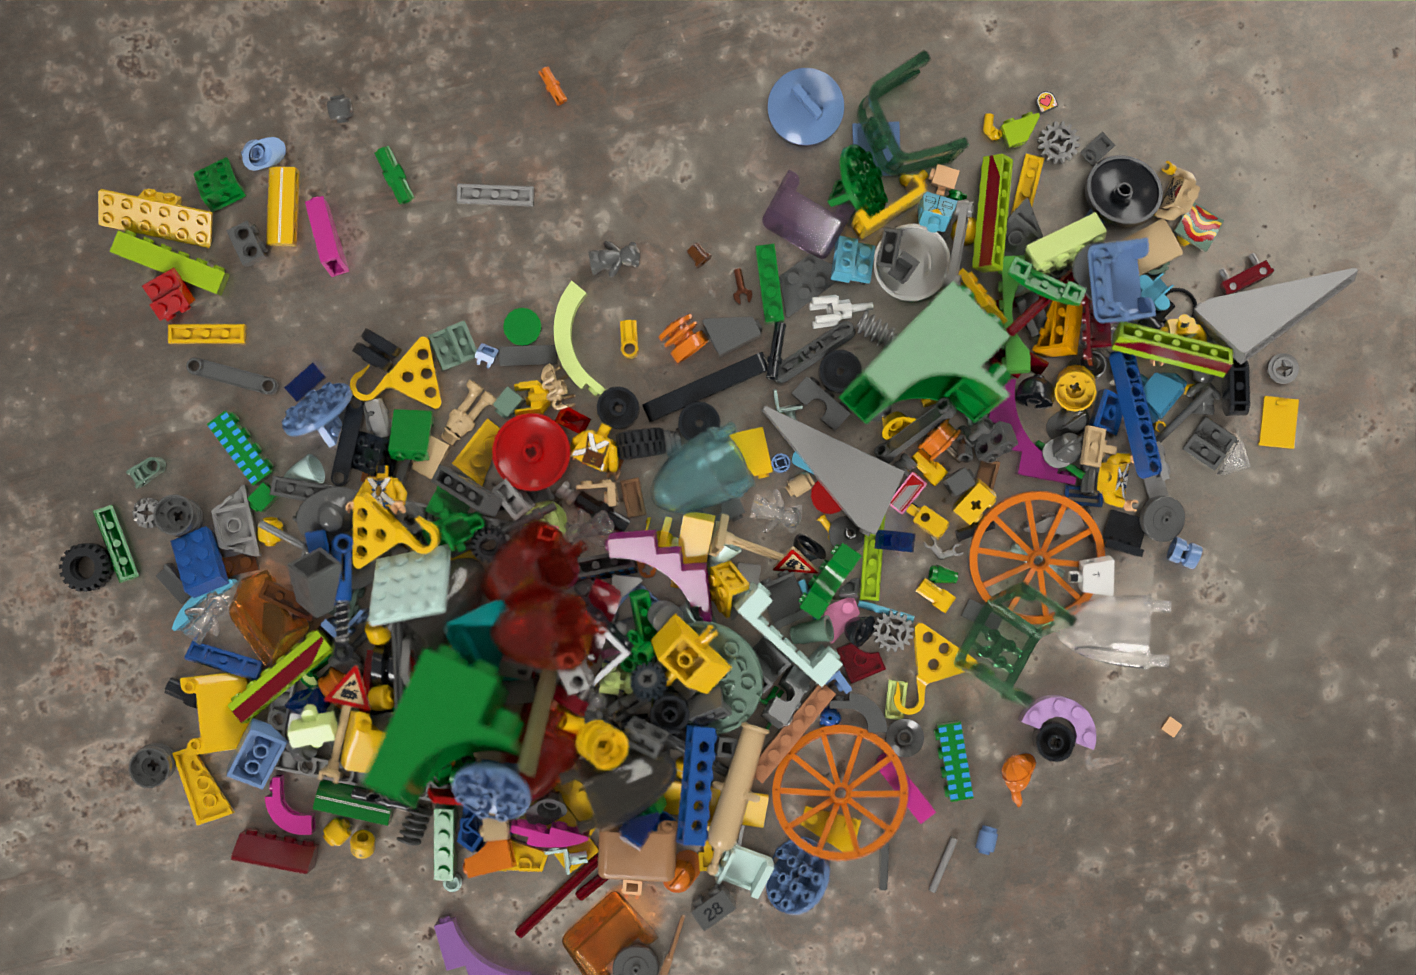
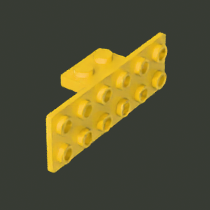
M104 189L98 191L99 225L129 230L134 233L210 248L212 245L213 213L181 206L182 197L175 196L173 193L156 192L154 189H144L138 196Z
M660 778L654 779L653 788L661 787L667 802L663 811L679 815L682 782ZM696 784L695 789H699L700 784ZM710 786L712 798L708 808L710 811V818L707 821L708 831L721 794V790L715 789L713 786ZM754 793L760 796V801H748L742 825L763 828L769 796ZM698 800L693 805L694 809L698 807ZM696 820L692 823V829L697 825Z

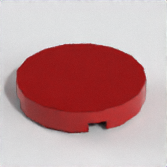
M819 481L815 482L811 489V500L815 508L825 514L840 512L842 509Z

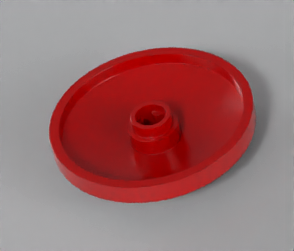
M526 413L513 417L499 429L493 442L492 456L497 472L517 489L538 491L552 486L564 475L570 462V443L565 431L557 422L541 414Z

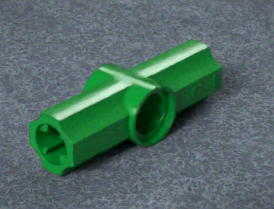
M389 146L378 149L374 154L383 170L382 174L389 187L392 188L400 205L412 201L415 197L392 149Z

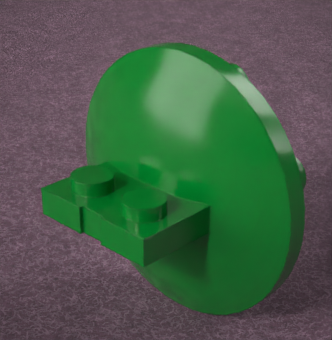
M856 144L846 146L840 154L841 179L835 181L827 202L833 207L843 205L850 200L858 212L863 209L868 218L871 219L883 211L885 204L888 203V197L881 179L883 176L882 170L879 166L876 167L870 151L866 152Z

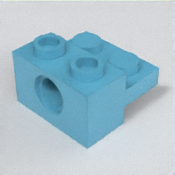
M839 236L835 244L830 280L846 283L852 280L869 284L872 276L875 245L859 243L858 239Z

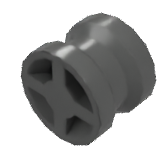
M905 453L901 455L899 461L893 464L896 468L905 471L903 475L908 477L912 469L918 466Z

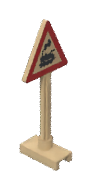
M722 513L720 522L715 521L709 551V554L716 557L724 548V544H732L777 560L778 562L773 566V571H785L788 569V572L815 574L819 571L795 547H791L785 554H780L727 532L729 516Z
M357 665L324 698L325 701L341 704L343 707L332 756L328 761V765H325L319 771V780H322L327 775V777L334 778L333 783H338L343 778L345 769L339 768V758L351 707L368 711L371 709Z

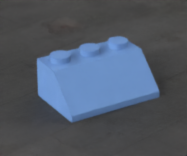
M252 718L228 763L226 776L263 789L287 744V740L270 724Z

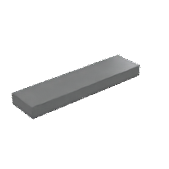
M457 183V204L534 207V186Z

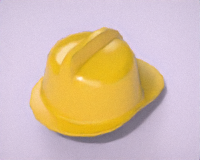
M899 411L882 416L883 438L886 440L891 439L917 418L907 417Z

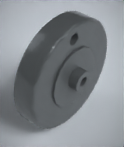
M1165 495L1155 496L1148 500L1141 510L1140 527L1143 533L1152 540L1158 542L1170 541L1177 537L1184 527V508L1175 498Z
M632 944L622 948L615 956L613 962V975H658L659 963L656 955L650 948L640 944Z

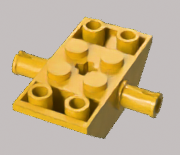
M675 613L651 639L658 660L668 668V671L665 673V678H668L667 685L665 686L669 687L678 678L686 687L708 694L732 668L709 645L710 641L718 635L716 629L709 634L714 628L713 626L709 625L699 636Z

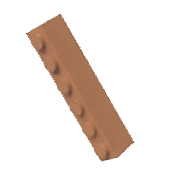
M817 683L802 701L801 706L794 711L792 715L794 718L790 725L780 728L761 751L755 773L757 780L762 784L836 695L835 691L825 684L821 687Z

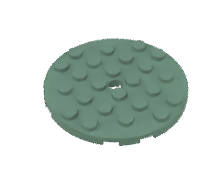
M713 622L688 623L687 625L699 636L709 625L713 626L714 628L709 634L716 629L718 635L710 641L709 645L732 666L726 675L712 688H722L723 701L732 708V714L703 725L716 728L715 732L717 734L730 732L741 726V723H745L754 713L760 702L763 691V674L760 662L747 641L732 629ZM657 655L652 659V664L658 661ZM670 685L666 690L675 689ZM697 691L694 694V696L699 695L703 692ZM668 709V714H672L671 709ZM688 720V723L686 724V726H684V728L687 729V725H697L694 724L692 721Z

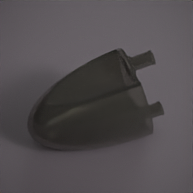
M473 558L450 560L445 612L404 620L428 643V650L436 653L440 645L448 647L451 643L444 632L446 624L477 609L486 584V572L482 563ZM389 623L380 624V625L383 626L384 628H386V626H387Z
M628 748L623 762L613 769L603 770L586 758L575 761V768L558 773L562 785L577 779L582 780L593 811V817L576 822L580 834L594 828L599 829L600 833L629 821L655 804L673 784L677 774V765L671 756L662 751L654 759L633 748Z

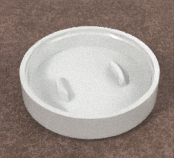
M920 224L898 226L896 229L903 230L898 257L905 251L920 263L908 281L901 284L888 274L891 268L877 266L876 264L879 258L880 244L882 243L880 241L874 254L875 276L882 288L896 299L906 302H918L931 298L943 288L944 274H948L951 260L949 248L937 232H929L925 226Z

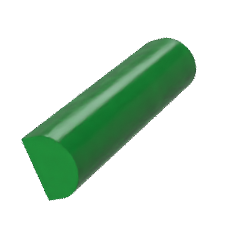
M113 505L93 510L119 583L139 577Z
M645 589L634 590L629 593L635 630L643 642H651L657 631L648 620V611L652 606L650 594Z

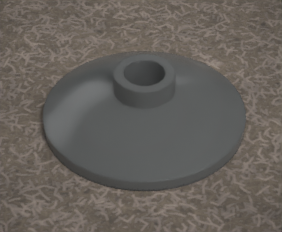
M847 516L837 518L829 528V539L833 547L836 543L838 545L844 543L856 552L864 544V534L859 532L860 528L856 527ZM848 530H849V531L851 532V534H852L851 537L847 534V531H848Z
M899 719L888 727L886 743L890 745L897 756L910 757L918 753L922 748L924 733L920 725L915 721ZM907 734L908 738L901 740V735Z

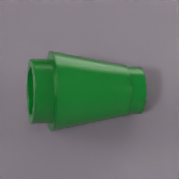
M936 564L930 567L928 579L933 583L956 584L958 572Z

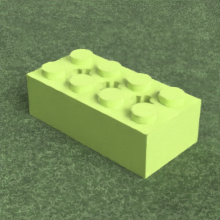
M1095 212L1027 245L1025 261L1033 264L1032 269L1045 275H1050L1052 271L1056 269L1058 271L1062 270L1069 263L1073 262L1076 254L1084 246L1090 243L1104 242L1107 230Z

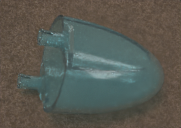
M730 421L720 428H708L707 433L703 432L685 443L662 464L652 481L650 491L651 499L658 508L674 513L692 512L726 502L733 498H741L744 493L748 492L750 487L755 485L754 479L749 475L748 467L741 451L729 437L737 432L736 425Z

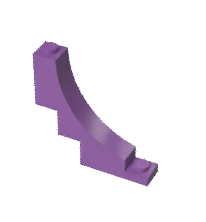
M441 917L434 925L447 971L466 966L468 975H531V972L501 967L480 955L462 934L456 917Z

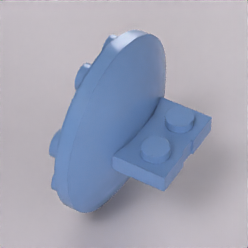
M799 68L784 74L774 84L768 99V116L773 128L782 138L797 145L808 146L825 141L838 129L844 114V98L838 84L828 74L814 68Z
M331 382L324 384L317 391L315 389L310 390L305 394L303 400L285 411L286 416L282 420L283 430L289 436L303 435L317 430L329 448L336 445L342 428V422L338 415L350 402L352 390L347 384H332Z
M482 759L481 763L462 767L456 773L452 784L453 792L459 803L476 813L479 818L497 819L501 822L524 814L531 801V792L527 784L519 777V764L502 763Z
M801 837L804 841L813 845L814 847L818 846L817 841L807 837ZM790 839L775 850L772 859L774 860L775 856L779 859L775 863L774 870L766 883V892L771 904L777 910L789 915H799L812 909L824 895L830 877L829 860L821 859L805 852Z

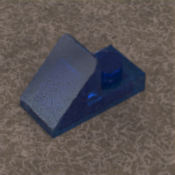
M878 530L875 538V549L914 552L916 533Z

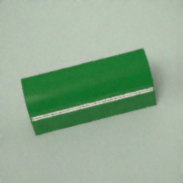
M325 779L320 781L313 810L386 826L391 823L394 812L393 808L390 810L382 805L351 799L354 787L366 788L340 782L333 783L334 781Z

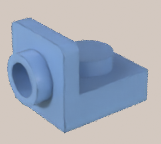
M839 670L825 683L826 685L833 679H836L837 681L834 684L840 692L844 690L847 694L853 690Z

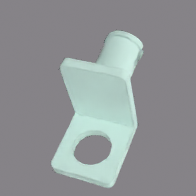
M773 389L776 411L782 412L784 415L796 420L795 411L803 409L802 404L779 407L777 390Z
M566 847L543 849L545 855L563 852L567 875H570L569 867L571 865L588 863L586 851L569 854Z

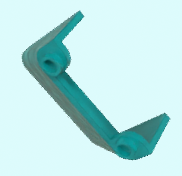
M504 600L492 601L447 623L444 627V632L453 649L462 654L461 658L469 662L467 666L473 668L475 661L481 660L496 667L499 671L501 660L510 643L498 619V616L504 615L507 610ZM504 676L503 681L520 680V679H516V678H511V677Z

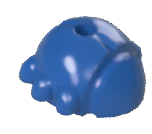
M829 706L825 707L820 713L819 724L824 725V727L838 725L842 719L841 714L837 712V709L829 708Z

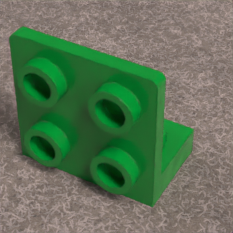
M228 157L194 172L201 199L212 213L246 197L244 189L235 178Z

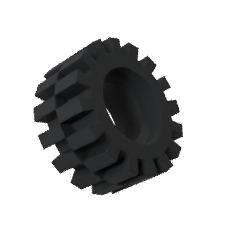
M484 525L483 529H478V532L475 531L471 538L473 554H475L477 559L480 557L482 562L487 560V563H491L492 559L496 562L498 557L501 559L503 557L502 554H505L507 548L504 532L500 531L499 527L495 529L494 525H490V528ZM485 538H493L497 544L495 548L486 550L482 547L481 543Z

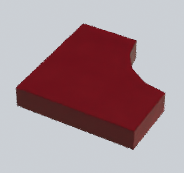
M851 642L836 648L850 684L886 670L879 651L865 652L852 645Z

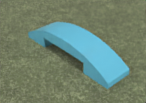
M228 579L230 584L199 597H191L176 616L172 626L173 631L181 630L192 621L194 617L190 611L214 591L218 594H224L238 580Z

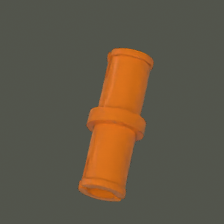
M548 66L542 68L538 73L546 85L547 92H550L554 98L556 105L560 106L567 102L568 99L560 88L559 80L555 79Z

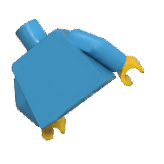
M1156 372L1150 379L1140 374L1153 423V430L1160 432L1157 429V425L1161 423L1163 427H1166V424L1158 419H1162L1182 394L1186 395L1188 388H1191L1194 384H1187V381L1176 373L1163 372L1159 374Z

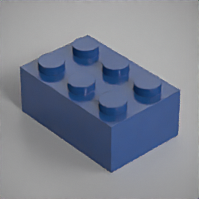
M202 527L170 541L184 591L191 597L196 598L230 584L216 535L208 527Z

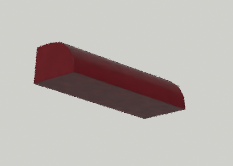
M596 578L588 598L612 622L622 593L615 586ZM582 614L569 649L579 646L580 650L584 652L586 660L597 664L606 637Z

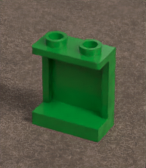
M394 409L388 449L391 459L398 461L408 459L419 462L429 460L431 428L434 427L435 421L432 411Z

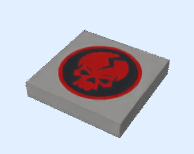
M403 639L400 675L405 687H407L417 666V655L411 640Z

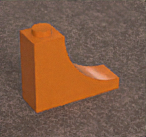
M511 837L504 840L487 841L479 852L465 858L463 870L468 878L517 866Z

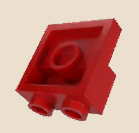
M174 267L142 285L152 301L149 305L160 321L166 319V321L173 319L177 316L176 312L179 310L181 313L186 312L192 308L190 304L195 301V298Z

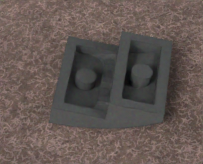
M1204 416L1183 449L1215 471L1238 438L1207 416Z

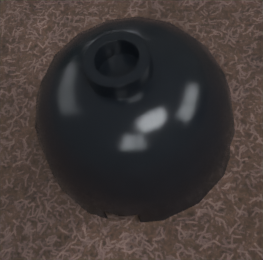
M1039 374L1022 380L1018 385L1015 400L1028 407V403L1036 404V409L1051 408L1055 399L1053 385L1044 376Z

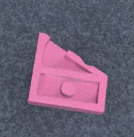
M844 598L831 603L822 616L828 615L833 624L834 640L830 642L831 644L844 632L845 624L860 614L854 598Z

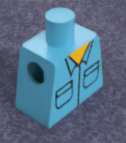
M926 191L918 204V223L921 226L927 227L929 232H945L953 218L958 201Z

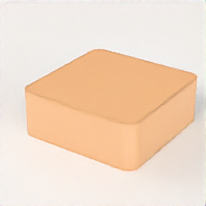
M1168 716L1161 729L1170 736L1175 737L1182 724Z

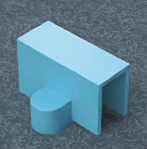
M1163 273L1156 276L1153 280L1147 275L1139 276L1141 297L1151 298L1155 309L1158 311L1168 309L1170 300L1166 297L1165 293L1174 285L1172 284L1168 287L1160 279L1164 275Z

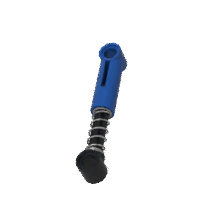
M340 534L335 536L331 542L332 557L341 563V554H343V573L340 572L335 599L336 605L334 606L336 608V613L334 614L336 616V621L334 622L336 624V629L334 630L336 637L334 638L335 641L333 642L331 654L334 659L345 662L353 655L350 638L348 637L350 635L348 633V628L350 627L348 625V620L350 619L348 617V612L350 611L348 604L350 603L349 601H352L353 540L346 534ZM341 538L347 542V546L343 550L337 546V542ZM341 646L347 649V653L343 657H339L337 654V650Z

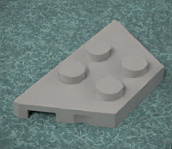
M242 485L232 496H228L221 505H217L211 510L218 546L221 549L262 557L252 508L249 505L250 501L247 499L249 497L247 485Z

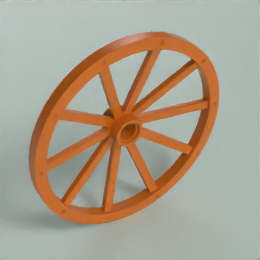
M1028 491L1010 496L990 509L974 531L969 548V567L975 587L983 600L993 610L1010 620L1025 624H1047L1062 620L1083 607L1093 596V593L1083 592L1079 595L1049 566L1079 567V561L1053 559L1050 557L1090 534L1094 538L1096 558L1105 556L1101 532L1085 509L1063 495L1048 491ZM1031 500H1048L1061 504L1041 548H1039ZM1025 501L1033 550L998 517L1002 511ZM1069 507L1081 516L1089 528L1047 551L1066 508ZM994 520L1028 555L979 547L986 528ZM980 553L1027 562L982 582L978 571L977 556ZM1037 556H1042V562L1039 564H1035L1034 558ZM1030 568L1007 608L999 604L985 589ZM1043 570L1076 600L1063 609L1049 613ZM1037 571L1043 615H1026L1013 611Z
M851 725L825 726L802 736L778 764L772 788L774 810L784 832L805 852L830 861L856 860L868 856L883 847L899 829L907 810L909 796L905 770L895 751L876 734ZM849 734L857 736L842 783L840 782L828 742V735ZM821 738L835 784H832L796 754L810 742ZM864 738L878 746L887 757L848 785ZM791 760H794L829 788L830 791L781 788L783 776ZM888 763H893L899 777L900 791H852ZM839 790L846 791V795L843 798H837L836 793ZM781 794L830 797L788 823L784 815L781 802ZM900 797L896 815L889 826L852 798ZM834 803L817 847L807 843L795 833L794 827ZM847 804L854 807L885 830V832L871 844L859 848ZM842 806L854 850L847 852L823 850L838 810Z

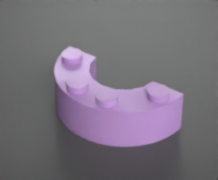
M1060 695L1042 696L1029 703L1019 715V721L1038 729L1049 718H1065L1071 725L1075 743L1093 750L1095 748L1096 728L1093 719L1083 706L1072 699Z

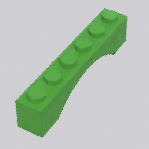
M1025 255L1016 256L1022 260H1025ZM1004 256L1003 271H998V274H1001L1002 281H998V291L1002 293L1003 300H999V310L1003 312V315L1008 320L1004 324L1005 332L1006 328L1013 323L1012 304L1020 286L1017 281L1007 274L1015 256ZM1017 333L1014 336L1009 335L1007 340L1001 345V350H1005V357H1002V365L1010 374L1030 373V350L1023 344Z

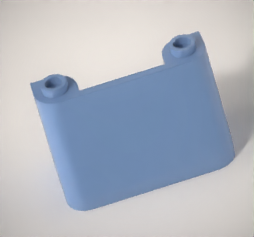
M1148 238L1096 244L1089 248L1088 262L1093 311L1098 322H1124L1156 316L1153 300L1149 297H1141L1138 259L1146 257L1149 252Z

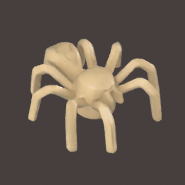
M549 363L543 368L541 379L543 380L542 387L549 389V394H547L546 398L552 401L551 406L555 410L576 407L575 403L562 404V399L574 398L575 394L563 396L568 393L564 382L568 375L565 374L557 379L555 372L561 369V366L559 365L554 368Z

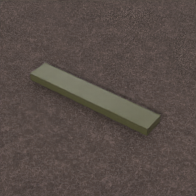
M545 655L518 767L520 771L531 776L535 774L558 676L552 655Z

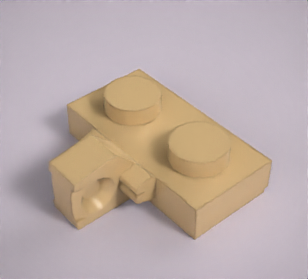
M1085 426L1080 464L1098 468L1101 467L1102 458H1105V454L1116 455L1117 447L1107 445L1105 440L1106 429Z

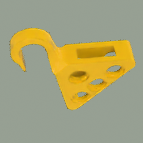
M420 337L396 366L385 375L372 393L364 395L359 393L356 388L357 381L364 376L370 365L356 372L350 381V389L353 395L361 401H371L385 389L392 388L434 410H438L441 407L429 340L426 337ZM422 350L427 351L429 354L425 360H421L417 356ZM429 369L433 374L431 378L425 379L421 376L422 371ZM405 373L413 375L411 382L403 381L402 377ZM428 388H434L436 395L429 398L425 395V391Z
M365 492L357 496L353 502V565L360 569L397 543H405L421 554L430 553L440 544V531L436 525L418 516L415 518L432 537L430 545H422L370 493ZM363 508L367 510L368 516L364 514ZM362 527L366 528L367 534L363 532ZM381 529L385 531L386 536L382 535ZM362 546L367 549V553L363 551Z
M920 622L913 625L918 702L912 708H906L901 705L898 681H896L895 693L893 695L896 708L907 715L916 714L923 708L925 703V687L929 683L976 669L978 665L976 659ZM926 632L932 633L933 637L930 642H924L923 635ZM942 643H947L948 650L945 653H940L939 646ZM957 654H963L964 661L961 664H956L955 662ZM931 659H936L938 662L937 667L934 669L928 667V662Z

